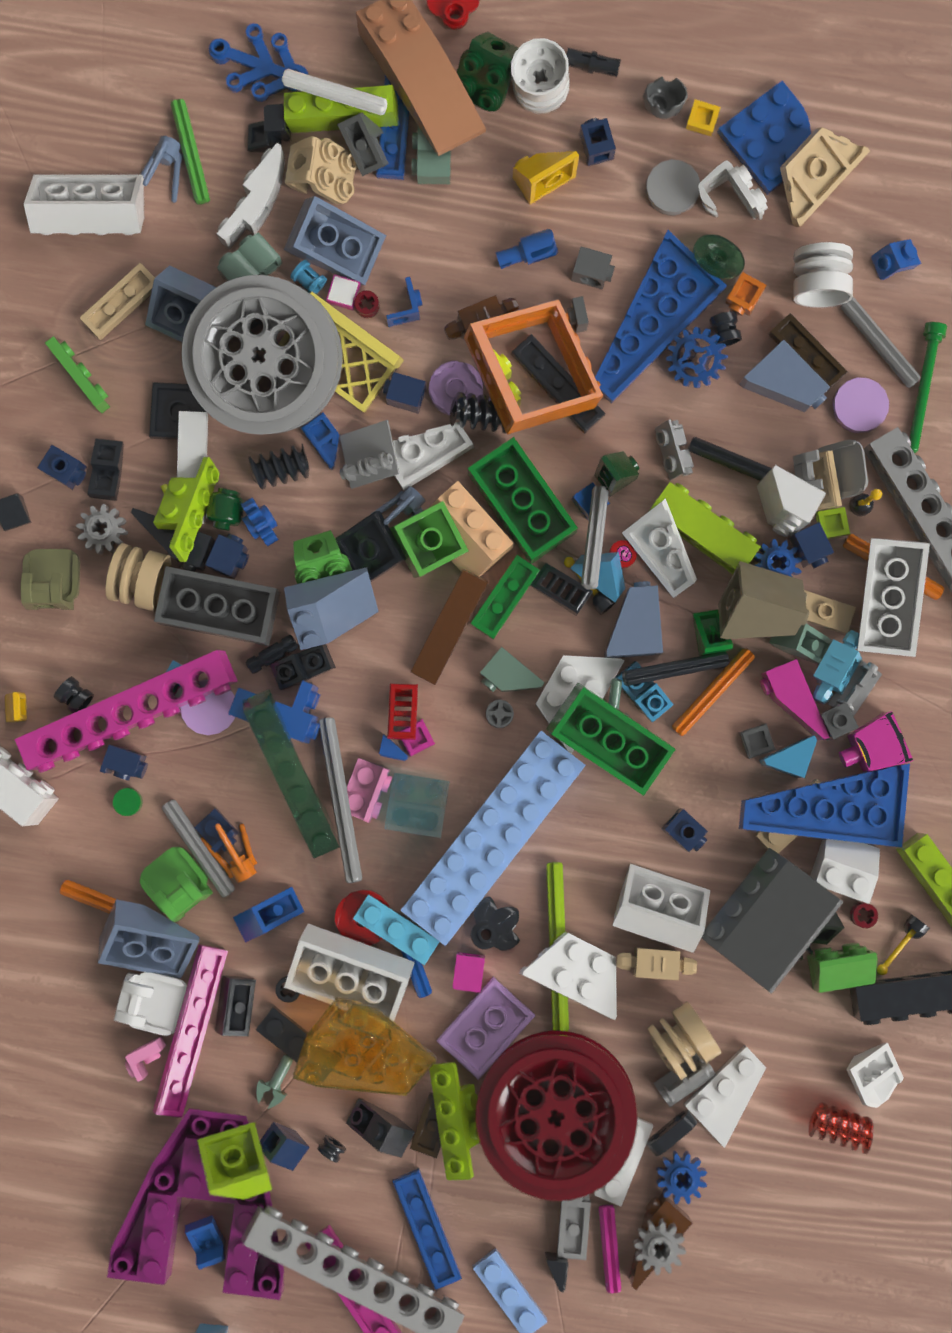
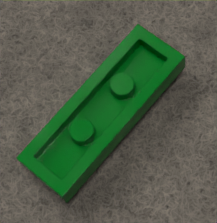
M516 555L471 622V625L494 640L540 570Z

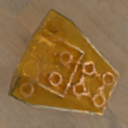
M336 997L308 1032L293 1073V1078L321 1088L407 1096L437 1061V1057L380 1010L352 999Z

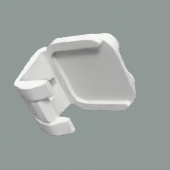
M726 160L717 166L698 185L704 209L715 218L718 217L717 208L707 193L729 180L753 219L758 218V220H761L763 218L762 215L765 214L764 211L768 207L766 205L767 200L759 188L749 190L753 186L751 182L752 177L745 165L733 167Z
M127 973L122 985L114 1021L159 1035L168 1036L173 1034L187 989L186 983L181 979L156 973Z

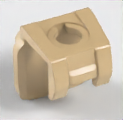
M311 136L291 145L285 184L304 194H307V187L310 184L312 190L318 195L335 204H344L354 194L353 178L358 166L351 152L328 138L318 139Z

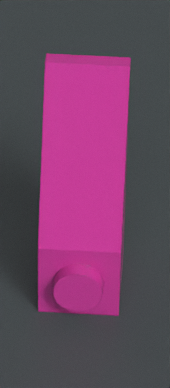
M797 659L761 673L763 679L760 680V684L765 695H770L771 699L809 733L815 735L817 740L830 738Z

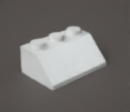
M776 465L757 485L767 523L773 526L772 530L784 537L792 536L810 523L826 494Z
M630 864L617 902L612 926L694 953L705 931L710 890Z

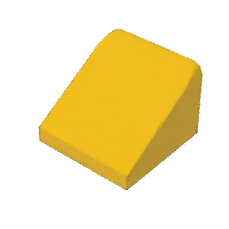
M12 692L5 695L6 722H22L27 720L25 693Z

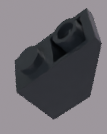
M361 1098L357 1100L346 1122L350 1128L378 1152L401 1158L415 1133L396 1116Z

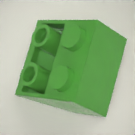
M859 943L842 945L843 950L832 951L830 947L815 949V954L807 955L813 990L821 993L875 984L877 953L867 949L866 946H860Z

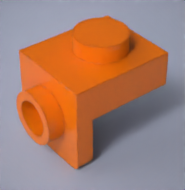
M742 272L731 293L726 297V304L729 305L728 309L736 312L739 316H742L744 313L750 316L764 292L766 284Z

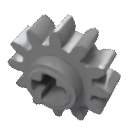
M105 504L101 506V511H98L94 506H90L92 514L89 516L81 513V517L86 521L84 524H76V527L84 531V533L78 536V539L87 541L85 548L92 550L95 547L98 554H103L104 547L114 553L113 544L117 543L120 545L123 543L119 539L120 535L128 534L125 529L121 528L127 522L126 519L122 517L117 518L120 511L116 508L112 509L109 513V507ZM102 524L107 526L104 529L105 533L103 535L97 532L101 530L99 526Z
M660 1219L658 1226L654 1227L652 1221L648 1220L649 1230L645 1231L642 1228H638L642 1239L633 1240L634 1246L640 1249L635 1252V1257L637 1260H643L642 1266L645 1271L653 1265L656 1275L660 1274L661 1267H665L666 1271L670 1274L672 1272L671 1263L681 1266V1261L677 1255L686 1254L684 1246L678 1244L682 1243L685 1239L681 1233L675 1234L677 1228L674 1223L666 1228L664 1220ZM663 1242L665 1248L663 1250L658 1248L656 1251L654 1245L656 1243L661 1245Z

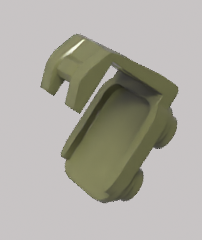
M35 549L26 554L23 558L21 577V603L25 609L74 610V600L79 596L80 560L78 555L69 549Z

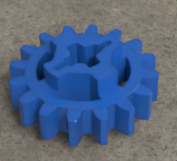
M694 327L693 334L685 329L683 330V338L679 336L674 337L677 345L668 347L673 352V356L666 357V360L673 362V365L668 370L670 372H677L674 378L676 381L684 378L683 386L689 387L692 381L694 388H700L701 381H703L705 386H710L711 377L717 380L720 378L717 373L718 369H726L721 364V360L728 358V355L721 354V350L726 345L723 343L717 344L720 336L715 334L710 337V329L705 328L702 334L700 327ZM696 339H703L710 346L701 347ZM685 347L683 357L680 358L681 351ZM695 352L705 353L699 358V363L689 362L695 357ZM714 357L713 365H712L711 369H709L708 366H709L710 360H711V358ZM692 368L698 377L691 376L684 370Z

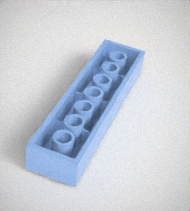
M540 731L405 903L401 911L446 946L586 765L543 731Z

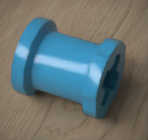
M308 260L300 262L290 276L293 281H298L308 290V293L318 294L327 282V278L324 275L320 276L310 267Z

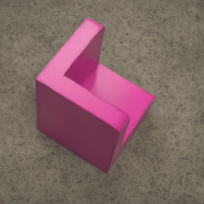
M457 952L453 989L481 993L485 955Z

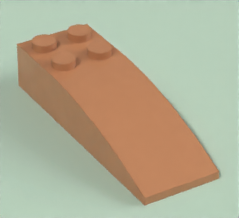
M379 0L356 12L359 35L437 156L486 132V128L458 74L412 0Z

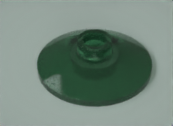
M710 234L700 237L694 244L693 254L695 260L707 273L721 279H732L739 276L745 266L744 256L740 249L730 240L722 236Z

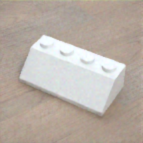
M33 175L24 201L30 233H40L42 235L53 233H68L70 235H78L80 233H95L97 235L122 233L124 235L141 233L144 221L143 175Z
M871 538L857 651L916 657L929 543Z

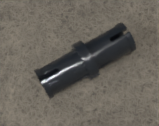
M568 47L566 56L570 67L588 70L590 74L597 72L614 77L618 76L621 59L599 55L597 51L590 53Z

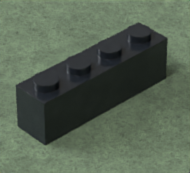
M952 970L875 980V984L851 987L850 995L853 1016L855 1019L863 1022L864 1025H876L881 1023L880 1019L891 1018V1021H905L909 1019L908 1015L919 1014V1017L928 1018L937 1016V1011L947 1010L948 1014H952Z

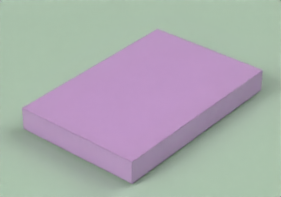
M493 976L481 989V993H478L436 1041L479 1080L535 1017V1014Z

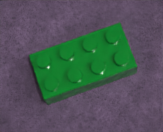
M514 437L468 468V476L530 564L576 534L578 527Z
M579 682L546 728L551 735L643 796L676 750L669 743Z

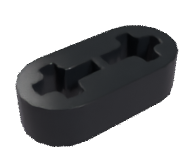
M684 1110L657 1131L648 1140L646 1145L655 1156H660L687 1135L696 1126L697 1120L689 1110Z

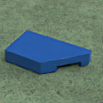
M322 412L301 427V430L328 467L333 470L335 468L340 435L324 412Z

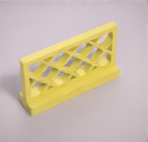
M311 292L310 294L328 311L341 337L344 357L342 369L345 368L347 384L337 385L335 392L365 413L385 385L386 380L390 378L396 368L398 369L404 359L315 293ZM288 332L285 333L278 343L280 346H286L290 341ZM345 337L353 343L346 344ZM358 346L362 349L364 361L349 363L346 348ZM367 353L374 359L368 360ZM380 362L387 367L381 378L370 379L368 364ZM364 365L366 380L352 383L349 367ZM372 383H377V384L375 385V387L373 388V390H372V385H371V384H372ZM367 384L369 395L361 404L354 399L352 387ZM342 388H348L349 394L342 390Z

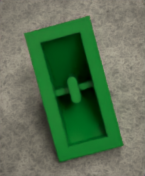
M718 609L693 613L699 656L727 652L733 649L731 639L720 638Z

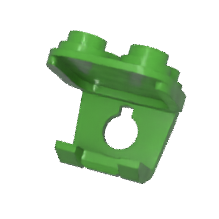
M331 530L293 542L294 561L297 567L294 571V576L297 584L352 571L348 557L341 554Z
M181 847L168 849L149 864L140 876V885L159 910L175 923L185 917V914L200 901L207 899L213 894V891L207 885V875L189 852Z

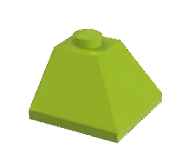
M255 1122L197 1140L211 1195L246 1199L272 1190Z

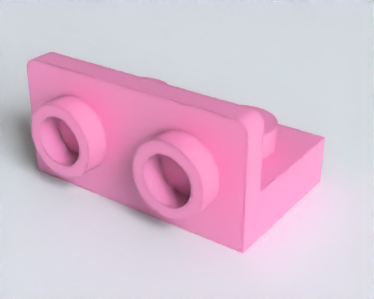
M358 758L347 786L351 816L367 823L372 818L377 819L383 804L378 802L382 791L387 793L393 778L388 776L389 769Z

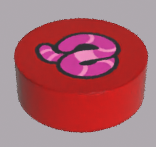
M626 540L615 542L609 550V553L619 552L622 569L630 567L637 557L636 550Z

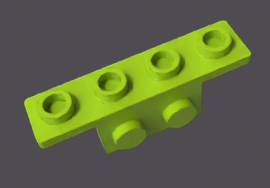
M203 457L196 478H170L153 522L158 529L175 530L170 548L180 562H186L190 552L193 550L194 540L199 528L202 526V519L209 505L210 495L219 480V471L210 457Z
M455 1062L434 1063L429 1066L446 1179L470 1180L474 1177L470 1148L480 1143L476 1127L478 1096L475 1093L474 1084L460 1086Z

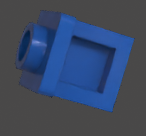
M911 239L889 243L871 256L880 280H885L897 272L914 269L921 264L917 255V249Z
M213 1215L185 1225V1234L196 1253V1266L199 1270L225 1260V1239Z

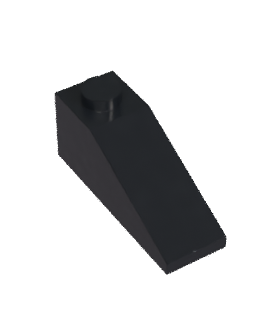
M132 508L131 514L176 561L180 562L170 548L175 530L158 529L153 523L156 516ZM197 532L193 550L190 552L186 562H180L179 567L195 572L196 569L204 571L206 561L216 540L212 536Z

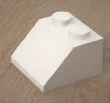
M822 839L810 877L827 890L870 904L879 876L880 848L866 843Z

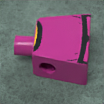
M892 711L878 715L847 735L851 747L839 752V757L844 767L859 763L863 772L914 761Z

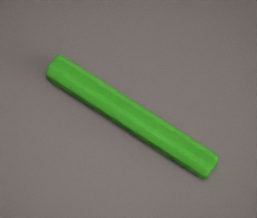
M184 99L173 100L171 108L194 200L198 205L205 204L210 201L187 106Z

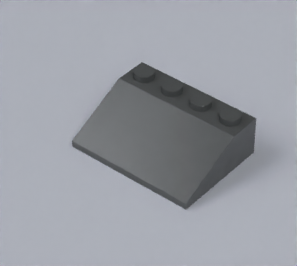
M769 848L706 927L701 938L772 994L842 905L843 901L789 860Z

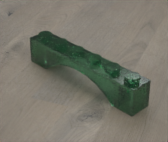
M270 689L243 700V712L313 859L340 848L337 832L305 772Z

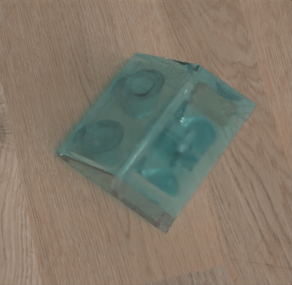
M394 773L384 829L441 838L450 781Z

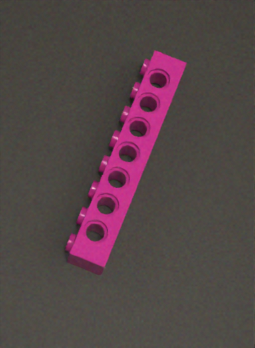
M216 650L15 739L27 771L38 769L39 773L54 768V762L63 759L64 762L78 758L80 756L79 751L88 748L89 751H93L105 745L104 740L111 737L114 740H118L130 735L129 729L136 726L139 729L155 724L154 719L161 715H164V718L174 716L180 713L179 708L186 704H189L190 707L199 705L206 701L205 696L214 693L215 696L224 694L231 690L230 685L238 681L226 651ZM203 672L208 676V683L205 687H201L198 681L200 674ZM176 684H180L182 687L180 698H176L173 693ZM151 695H154L157 699V705L153 710L148 705ZM126 706L132 712L131 718L128 721L123 715ZM101 717L106 721L104 731H101L98 726ZM76 728H78L81 732V739L79 742H77L74 739V731ZM52 739L56 743L54 753L49 749V742Z

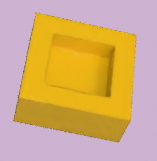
M695 99L686 129L712 137L721 107Z

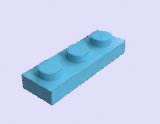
M369 894L353 917V920L423 965L426 964L439 944V941L427 931Z

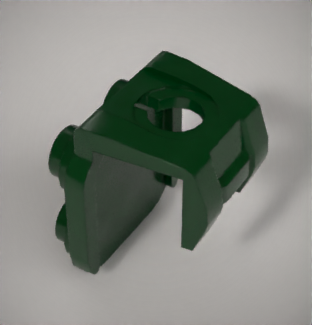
M485 32L472 39L469 48L461 55L456 73L473 104L483 110L495 112L502 107L512 79L511 61L519 48L490 32Z

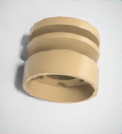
M121 543L117 547L108 569L106 580L107 600L118 601L120 599L121 603L129 604L134 597L136 607L156 611L166 566L171 567V556L149 551L143 560L142 548L134 547L132 549L131 545Z
M688 1001L672 1011L676 1021L675 1026L671 1027L663 1018L659 1020L666 1031L660 1035L653 1024L647 1028L650 1032L652 1045L665 1065L681 1080L687 1077L680 1066L685 1061L692 1072L697 1070L692 1059L694 1055L697 1054L705 1063H708L722 1053Z

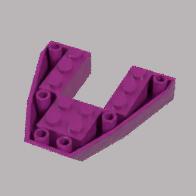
M188 1109L152 1163L111 1247L107 1278L159 1285L166 1284L172 1273L182 1197L234 1204L222 1293L274 1300L281 1299L284 1291L283 1265L243 1245L241 1240L257 1207L259 1206L265 1210L268 1205L272 1207L270 1191L246 1199L211 1195L197 1141L249 1124L247 1116ZM277 1229L271 1235V1241L279 1242Z

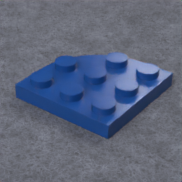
M782 80L719 127L717 133L742 165H745L750 175L766 195H768L783 183L780 167L810 136L811 128L804 107Z

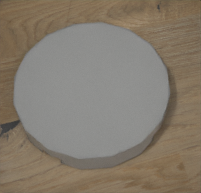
M673 159L663 161L655 166L649 174L646 183V195L655 210L665 215H679L691 209L700 194L698 187L700 183L699 176L693 167L684 161Z

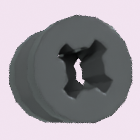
M504 700L491 702L486 710V719L495 728L508 726L514 716L512 706Z

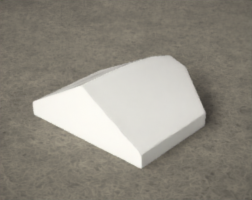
M882 1043L854 1056L846 1069L862 1105L874 1108L887 1101L897 1084L901 1083L904 1078L888 1043Z

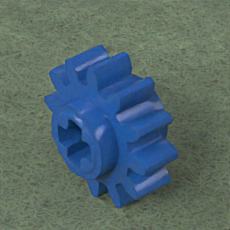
M253 498L241 504L247 514L242 520L255 540L261 537L267 547L279 540L273 531L278 526L277 522L265 504L259 507Z
M776 539L770 542V548L766 544H762L760 551L763 554L756 553L753 557L754 560L759 561L754 566L791 576V574L799 575L802 571L796 568L795 565L803 560L793 556L798 550L797 547L788 550L787 540L778 546ZM779 559L782 565L774 569L771 564Z
M673 1151V1160L670 1161L668 1158L663 1157L662 1160L666 1167L656 1168L657 1173L663 1176L656 1183L658 1187H665L662 1191L665 1198L673 1194L672 1197L675 1204L679 1203L680 1197H683L686 1203L690 1204V1195L694 1194L695 1197L701 1198L698 1187H707L706 1182L700 1178L704 1177L707 1171L705 1168H698L701 1164L698 1157L690 1161L691 1156L688 1151L684 1152L683 1158H680L678 1153ZM680 1172L687 1177L683 1182L676 1177Z

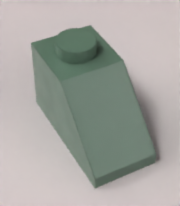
M806 623L804 626H800L796 635L771 637L769 643L785 653L819 665L833 640Z
M502 647L480 672V675L483 677L481 683L492 692L496 689L500 692L540 689L545 683Z

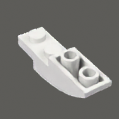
M278 143L272 149L269 148L265 151L261 158V163L255 170L252 169L247 173L243 184L247 197H242L235 207L236 211L230 218H225L218 227V238L229 250L246 229L255 235L273 208L282 183L285 160L282 146Z

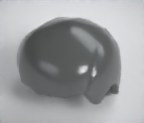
M660 77L654 82L649 83L643 94L645 109L660 119H669L676 116L688 98L687 87L678 78L666 81L663 77Z

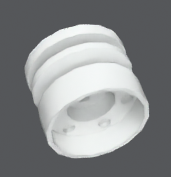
M546 38L532 39L519 47L511 61L513 91L518 103L526 110L536 114L549 113L559 108L566 100L569 92V65L564 49L556 42Z
M821 242L802 246L795 250L794 273L796 276H799L794 280L793 300L795 303L806 307H832L849 302L853 297V278L848 275L853 269V263L851 262L853 258L852 248L841 243Z

